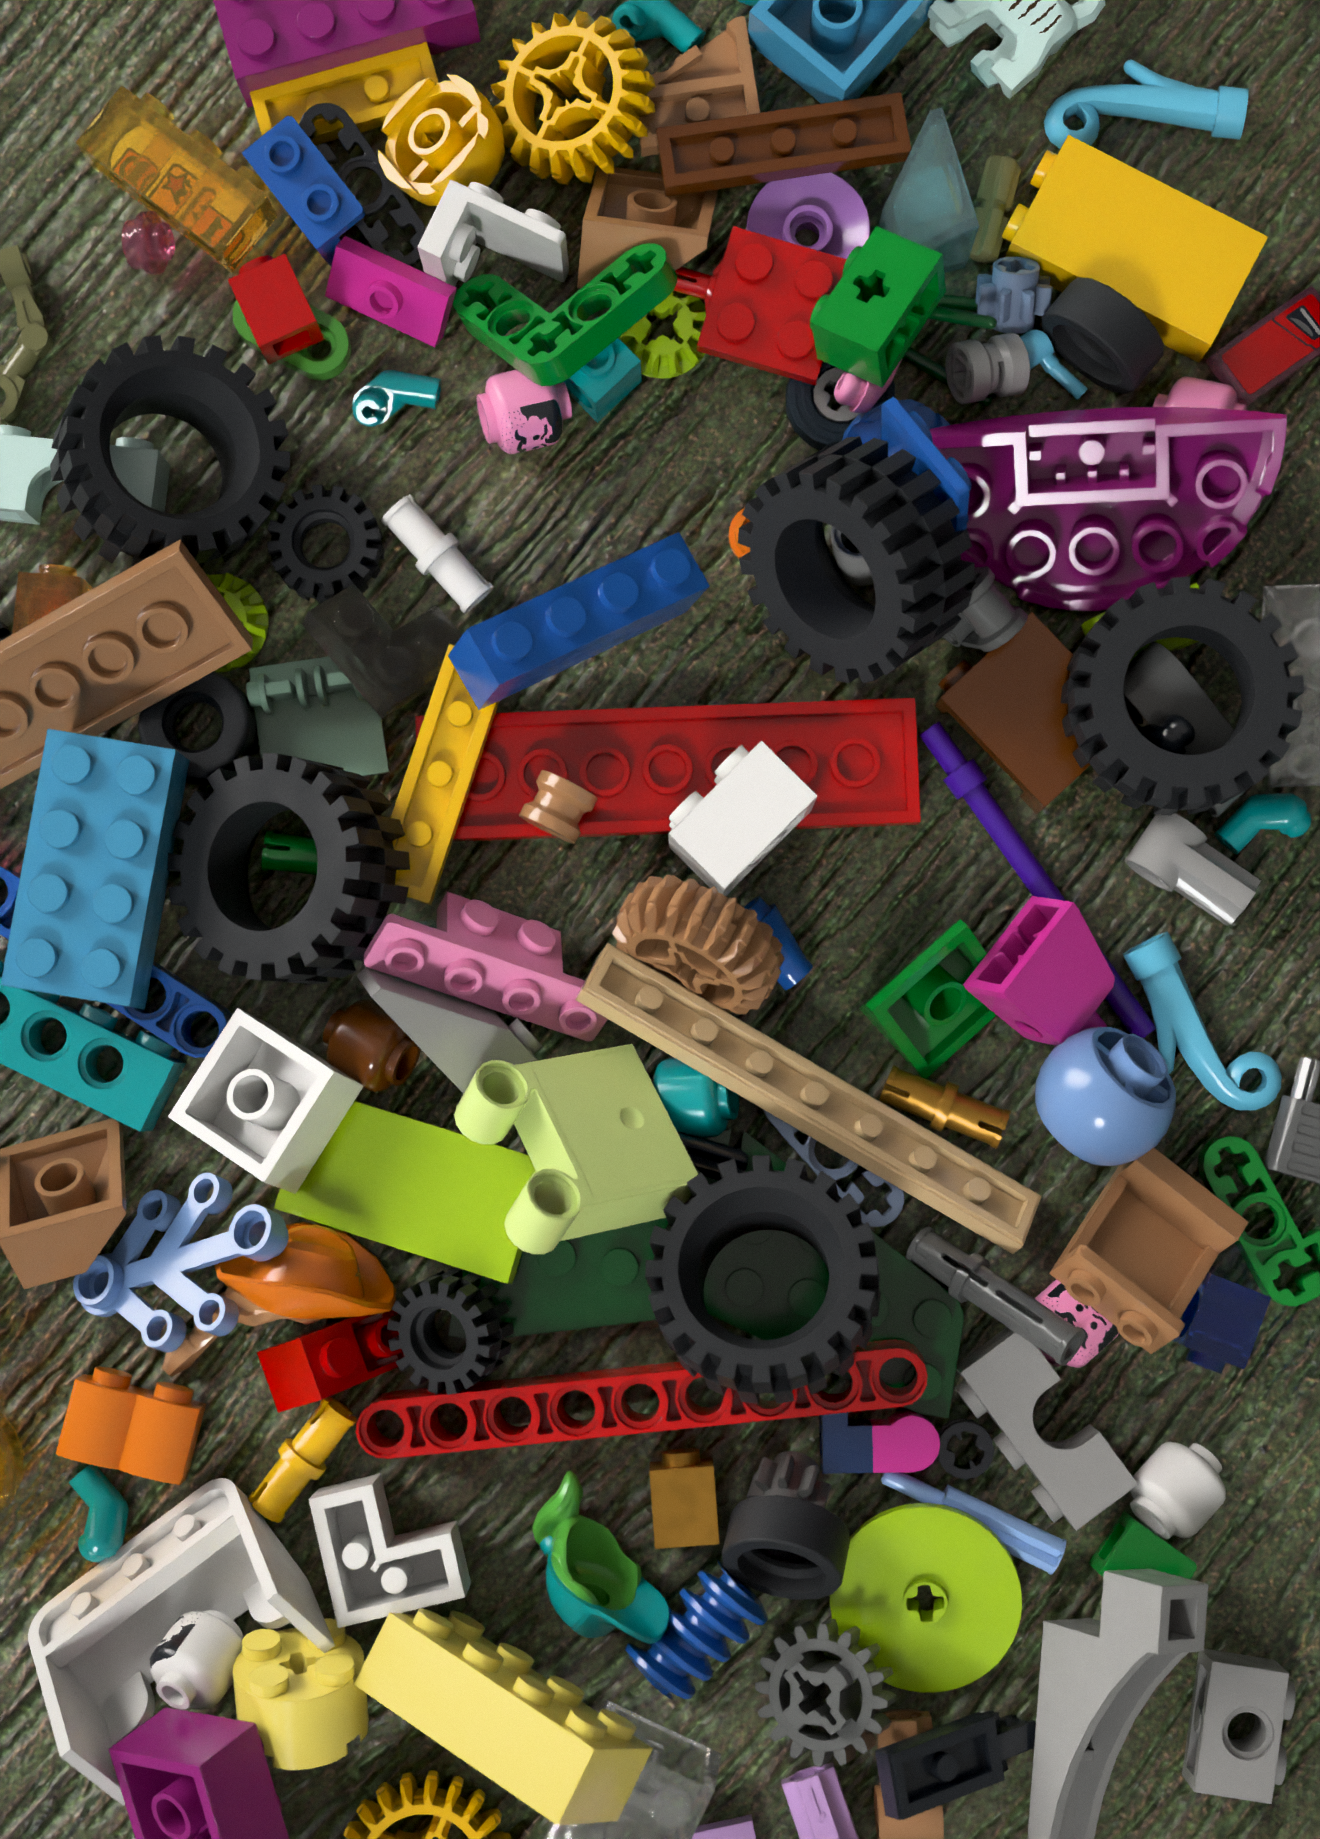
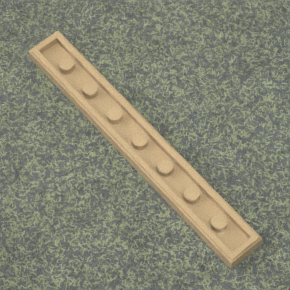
M607 943L600 952L575 999L576 1001L1011 1254H1014L1023 1247L1041 1200V1195L613 945Z

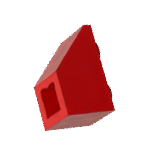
M391 1310L380 1314L346 1317L258 1351L257 1355L278 1413L323 1400L397 1368L396 1361L405 1356L402 1349L390 1350L388 1340L399 1335V1332L387 1330L388 1319L398 1313Z

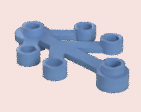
M205 1172L198 1175L192 1181L188 1191V1198L182 1208L175 1196L161 1190L147 1192L138 1204L136 1217L113 1253L98 1255L86 1273L75 1275L73 1282L74 1294L83 1308L93 1315L109 1317L118 1312L141 1331L142 1340L147 1346L163 1352H172L180 1347L186 1336V1324L179 1315L162 1309L155 1310L135 1291L149 1285H157L194 1316V1323L198 1329L215 1336H225L237 1324L239 1318L237 1304L232 1299L207 1292L186 1274L240 1256H245L259 1262L277 1257L283 1252L288 1243V1229L281 1215L263 1206L252 1204L245 1206L237 1212L228 1232L189 1244L207 1214L218 1215L227 1209L232 1200L233 1191L231 1184L226 1179ZM214 1186L212 1197L207 1201L208 1192ZM161 1204H163V1205H162V1210H161L160 1214L158 1215V1217L156 1218V1212H157L159 1206H160ZM154 1231L166 1232L151 1256L138 1260ZM220 1307L219 1316L213 1323V1314ZM167 1323L166 1333L160 1338L161 1330Z

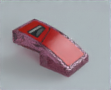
M1313 286L1308 287L1238 335L1205 361L1222 384L1233 387L1238 396V403L1245 404L1247 407L1286 382L1295 372L1320 357V295Z

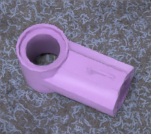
M833 1762L824 1764L821 1767L811 1766L799 1770L781 1780V1785L800 1839H859Z

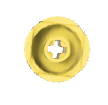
M324 1619L335 1644L326 1653H323L297 1628L280 1631L258 1629L246 1634L242 1639V1651L233 1664L237 1720L256 1723L259 1736L263 1742L264 1754L272 1757L274 1768L305 1770L331 1764L348 1754L347 1743L352 1741L357 1735H359L360 1742H362L368 1733L367 1693L354 1685L364 1664V1653L359 1643L346 1634L345 1627L338 1628L336 1619Z

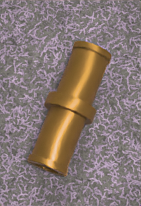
M892 1065L879 1101L883 1104H889L931 1121L930 1128L942 1132L943 1127H947L987 1143L995 1149L999 1145L1002 1138V1130H1005L1011 1113L1007 1109L1002 1110L958 1092L959 1085L947 1081L944 1087L901 1070L896 1065Z

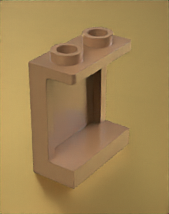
M1153 1148L1137 1160L1118 1166L1049 1274L1061 1282L1070 1296L1076 1301L1091 1306L1115 1325L1125 1340L1133 1345L1144 1348L1152 1354L1180 1335L1185 1326L1180 1317L1218 1254L1238 1241L1248 1221L1157 1149Z

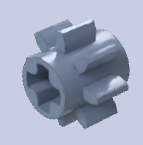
M1004 257L997 259L993 263L992 275L979 274L977 277L975 301L978 304L977 314L994 317L997 320V325L993 329L999 332L1018 334L1032 330L1035 324V315L1043 316L1051 306L1053 287L1050 286V276H1039L1040 265L1028 258Z

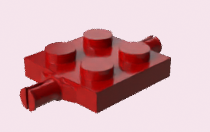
M733 226L724 257L714 269L713 274L708 275L680 267L675 271L677 274V284L673 291L705 300L706 317L697 343V351L816 386L823 361L817 359L813 332L810 328V318L818 300L824 294L830 295L842 278L843 268L847 259Z

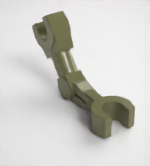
M19 245L0 250V274L7 289L12 294L17 311V326L21 330L17 340V347L5 365L0 364V390L5 391L6 401L0 408V418L7 423H11L20 416L30 386L25 379L39 358L42 360L53 346V338L48 332L46 318L37 304L32 286H35V280L26 253L21 252Z

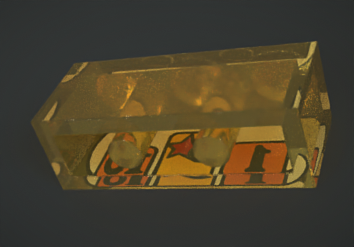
M121 85L76 141L78 148L91 167L233 273L277 218L268 197L271 190L257 174L247 167L241 166L236 172L219 158L223 155L222 151L204 134L193 129L187 135L171 123L175 118L174 115L149 93H144L141 98H138Z

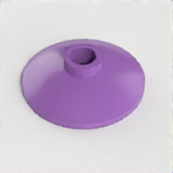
M833 173L770 181L755 197L748 213L746 230L800 246L803 245L798 243L795 235L800 230L810 229L816 233L818 241L812 246L804 247L845 259L848 258L855 247H863L870 236V222L863 200L848 182Z

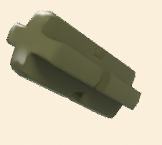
M992 155L985 162L976 201L981 202L980 207L977 206L973 209L963 246L964 253L968 255L970 260L994 263L999 257L1003 241L1002 234L1009 219L1003 215L1004 212L1011 210L1021 173L1020 166L1011 157Z

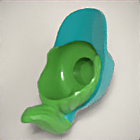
M570 1470L567 1471L558 1491L542 1506L533 1524L534 1539L544 1555L548 1557L546 1588L552 1606L559 1617L577 1634L583 1637H602L618 1628L642 1642L656 1643L663 1636L668 1625L669 1609L665 1598L642 1577L639 1564L625 1555L616 1538L607 1527L593 1519L579 1515L583 1489L576 1474Z

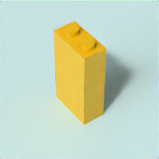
M1068 135L1058 155L1047 149L1030 182L1031 185L1039 188L1030 208L1019 203L1002 234V238L1011 242L1006 257H1024L1036 261L1040 265L1039 276L1049 275L1050 286L1060 292H1063L1077 277L1092 278L1110 286L1128 298L1147 316L1157 329L1165 346L1199 363L1216 338L1268 236Z

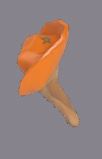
M306 1222L286 1224L289 1234L288 1243L283 1252L277 1257L259 1262L245 1256H240L214 1265L217 1278L228 1286L227 1290L221 1295L232 1299L238 1306L239 1318L237 1323L252 1327L279 1319H289L308 1325L326 1318L380 1314L391 1311L396 1301V1289L378 1257L345 1231ZM220 1307L213 1314V1323L219 1316ZM195 1325L193 1330L185 1336L183 1343L178 1349L166 1353L162 1369L172 1377L189 1368L218 1336L204 1332Z

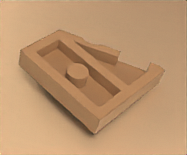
M745 16L735 17L726 24V30L699 49L696 45L677 57L671 68L652 75L656 88L647 93L646 96L654 102L656 112L639 117V121L647 127L648 137H638L641 157L658 155L656 128L760 113Z

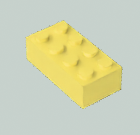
M419 1608L417 1614L389 1612L354 1682L356 1687L556 1825L618 1821L653 1750L652 1747L633 1736L637 1728L631 1721L607 1709H601L600 1713L582 1702L585 1693L579 1687L557 1676L551 1675L549 1679L545 1678L531 1669L534 1659L530 1655L506 1643H500L499 1646H496L482 1636L485 1627L463 1613L451 1611L448 1617H443L423 1608Z

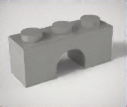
M1006 1327L957 1364L956 1370L964 1381L954 1388L977 1419L988 1412L1001 1430V1433L992 1440L1015 1471L1024 1464L1029 1468L1040 1483L1030 1492L1053 1523L1064 1516L1077 1531L1138 1485L1102 1434L1090 1424L1071 1438L1063 1441H1049L1039 1437L1033 1424L1035 1403L1042 1393L1061 1379L1038 1347Z

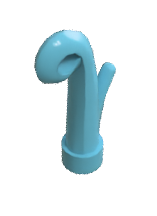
M1131 59L1125 62L1123 69L1127 75L1141 85H1095L1071 90L1054 101L1047 110L1044 120L1047 137L1059 149H1061L1068 135L1091 146L1098 137L1100 129L1098 114L1173 124L1210 131L1211 137L1240 140L1246 118L1249 90L1219 86L1218 90L1196 87L1159 75ZM1076 115L1083 122L1084 128L1078 131L1070 130L1064 125V121Z
M1168 932L1145 940L1123 954L1136 981H1141L1150 1003L1156 1026L1158 1049L1166 1061L1169 1074L1174 1069L1177 1046L1197 1078L1221 1103L1236 1110L1255 1111L1266 1107L1277 1097L1281 1089L1282 1075L1278 1064L1272 1057L1262 1052H1248L1237 1057L1225 1069L1212 1044L1178 961L1182 957ZM1248 1069H1258L1262 1076L1261 1084L1251 1091H1245L1240 1088L1239 1084L1242 1075Z

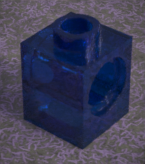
M1207 1273L1180 1318L1185 1324L1183 1330L1172 1341L1189 1348L1185 1360L1222 1374L1226 1363L1245 1370L1272 1297Z

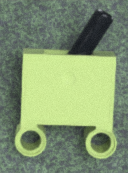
M633 1044L516 1065L503 1060L488 1061L483 1063L476 1071L457 1104L454 1114L456 1125L462 1134L471 1141L480 1144H495L502 1141L513 1124L515 1125L536 1172L527 1181L510 1208L504 1225L507 1236L512 1243L522 1251L531 1254H546L554 1250L560 1241L666 1218L663 1209L673 1196L683 1203L689 1200L691 1193L687 1182L698 1174L702 1173L703 1176L720 1180L721 1175L717 1164L735 1159L738 1173L745 1172L748 1165V1155L741 1149L676 1131Z

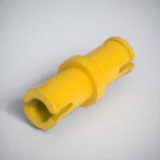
M332 1397L321 1400L320 1405L294 1439L286 1438L279 1447L278 1452L281 1457L256 1490L248 1496V1501L253 1503L251 1506L265 1518L280 1523L285 1517L287 1510L311 1479L319 1480L326 1471L324 1461L348 1429L357 1421V1418L352 1415L353 1413Z

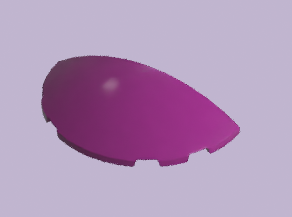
M1100 408L999 417L931 428L929 430L936 448L946 459L949 457L955 458L962 465L971 482L968 504L969 521L966 530H968L972 547L961 554V560L973 562L975 567L988 566L995 574V580L1014 589L1021 600L1045 607L1065 610L1101 611L1108 610L1109 607L1122 597L1124 600L1129 599L1137 588L1155 582L1157 589L1164 588L1172 578L1189 577L1204 566L1213 568L1235 548L1246 535L1247 524L1258 509L1263 497L1269 496L1273 490L1285 447L1287 415L1218 408Z

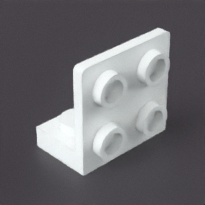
M450 179L417 248L424 273L454 287L458 279L467 282L472 275L480 255V248L475 246L476 243L560 282H564L569 273L566 234L560 230L561 226L555 219L541 211L527 209L524 214L503 204L504 199L502 196L483 184L470 182L469 186L466 187Z

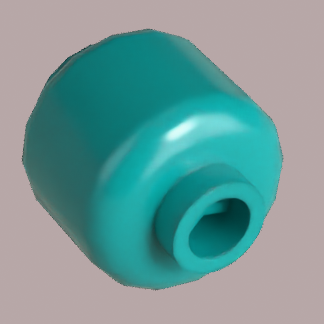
M676 1058L664 1059L656 1067L652 1083L676 1131L700 1138L716 1137L726 1129L729 1120L737 1118L739 1112L738 1094Z

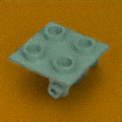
M372 650L249 668L250 682L246 683L249 705L254 707L262 759L263 753H278L342 767L344 771L357 773L362 777L390 773Z

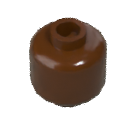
M370 999L358 1000L345 1011L342 1009L337 1010L328 1020L323 1032V1041L328 1044L326 1051L327 1062L362 1084L367 1090L373 1092L383 1091L391 1085L399 1086L404 1083L414 1070L420 1056L421 1049L376 1001Z

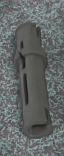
M931 1227L922 1229L911 1242L906 1258L949 1287V1295L959 1302L963 1303L969 1300L1003 1323L1007 1328L1050 1355L1061 1366L1071 1361L1080 1349L1085 1338L1083 1329L1078 1326L1075 1327L1038 1302L1031 1295L1023 1292L990 1270L989 1261L978 1253L968 1255L935 1233V1230Z

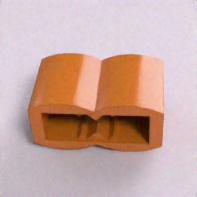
M95 1367L93 1375L83 1374L76 1378L56 1455L85 1464L120 1470L135 1476L164 1483L181 1485L187 1479L206 1407L205 1403L192 1400L193 1389L168 1382H157L155 1390L144 1389L130 1384L132 1379L130 1373L108 1367Z

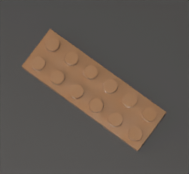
M181 539L0 641V789L41 767L47 729L98 736L252 650V636Z

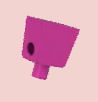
M1032 896L968 977L963 986L1023 1037L1056 1046L1062 1044L1069 1036L1082 1030L1107 1027L1096 1010L1114 987L1115 976L1074 902Z

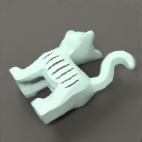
M936 0L930 6L927 16L930 18L929 29L947 48L963 41L977 28L987 23L1003 40L993 51L981 50L971 60V72L987 88L1000 84L1003 94L1010 99L1039 74L1047 58L1057 53L1065 41L1079 29L1095 21L1105 6V0H1079V2L1072 5L1068 4L1065 0H954L953 2Z

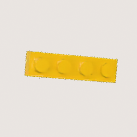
M451 644L448 645L391 818L400 820L405 836L392 841L394 850L409 852L410 870H396L395 885L409 887L407 898L428 905H432L499 704L498 701L478 710L448 657V654L454 647Z

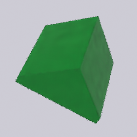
M961 919L950 925L859 1007L863 1014L909 1065L924 1079H927L996 1016L994 1012L969 993L963 986L987 953L968 925Z

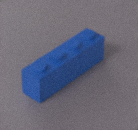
M677 532L467 628L448 654V657L478 710H481L684 614L710 585L681 534Z

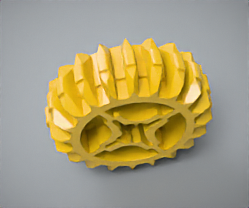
M578 10L570 23L564 14L554 12L552 26L548 31L540 23L531 22L534 38L527 44L521 39H512L513 47L518 53L514 61L498 60L499 68L507 75L506 80L490 84L493 90L492 93L501 100L493 108L503 126L504 145L511 148V157L521 166H530V171L541 179H547L552 174V178L559 184L569 185L574 173L582 182L592 184L594 169L597 165L606 174H614L612 157L618 152L623 157L634 158L633 149L627 143L632 135L648 137L647 127L639 121V117L656 112L654 102L646 96L647 93L656 88L653 76L648 71H644L649 65L647 55L640 48H635V39L626 29L620 28L616 30V25L609 18L602 15L594 22V19L587 12ZM608 62L613 74V92L610 103L605 102L602 98V89L606 81L603 72ZM581 93L590 103H586L578 98L573 103L566 99L565 103L557 94L570 99L573 94L580 98ZM537 94H540L544 100L543 110L539 117L543 124L539 132L536 129L534 118ZM590 127H593V128L590 129L588 132H586L585 134L581 135V133H582L583 131H585L586 129H588V128H590Z
M435 1770L428 1772L424 1788H418L412 1773H404L400 1780L401 1795L387 1782L380 1784L376 1791L379 1804L363 1799L357 1808V1813L362 1822L350 1821L344 1831V1837L347 1839H433L434 1837L448 1839V1832L453 1823L465 1833L468 1839H511L509 1833L502 1831L491 1832L501 1822L502 1814L499 1809H490L482 1814L478 1812L486 1796L482 1789L472 1792L466 1800L460 1796L464 1782L463 1778L454 1776L448 1790L438 1788L439 1773ZM420 1814L433 1815L429 1825L420 1832L409 1833L398 1829L396 1834L385 1831L390 1825L402 1818Z

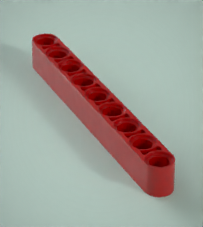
M893 1339L868 1342L865 1349L860 1346L856 1347L853 1351L854 1365L848 1370L851 1374L852 1382L843 1393L835 1395L821 1390L811 1395L806 1385L792 1390L794 1401L779 1404L776 1403V1400L767 1401L760 1397L759 1404L742 1402L737 1390L727 1388L722 1401L716 1406L701 1407L690 1398L688 1386L693 1380L703 1376L697 1373L693 1377L681 1365L680 1361L478 1382L468 1389H463L456 1394L447 1395L446 1389L438 1394L428 1392V1387L384 1393L366 1407L357 1420L356 1435L359 1444L366 1453L376 1458L392 1459L887 1409L910 1405L918 1400L927 1387L928 1374L923 1355L916 1346L905 1340ZM891 1358H905L915 1366L916 1375L907 1386L893 1388L886 1385L880 1378L879 1371L882 1365ZM635 1384H646L652 1387L658 1395L659 1407L647 1414L632 1410L625 1398L626 1389ZM573 1390L585 1392L594 1402L595 1415L586 1420H576L570 1417L564 1410L563 1395ZM507 1397H518L524 1400L531 1411V1422L521 1427L507 1423L500 1411L501 1400ZM450 1403L461 1407L466 1413L468 1420L466 1431L454 1433L444 1429L438 1418L439 1406ZM391 1410L399 1415L404 1424V1435L402 1438L389 1439L380 1433L376 1425V1414L378 1411Z

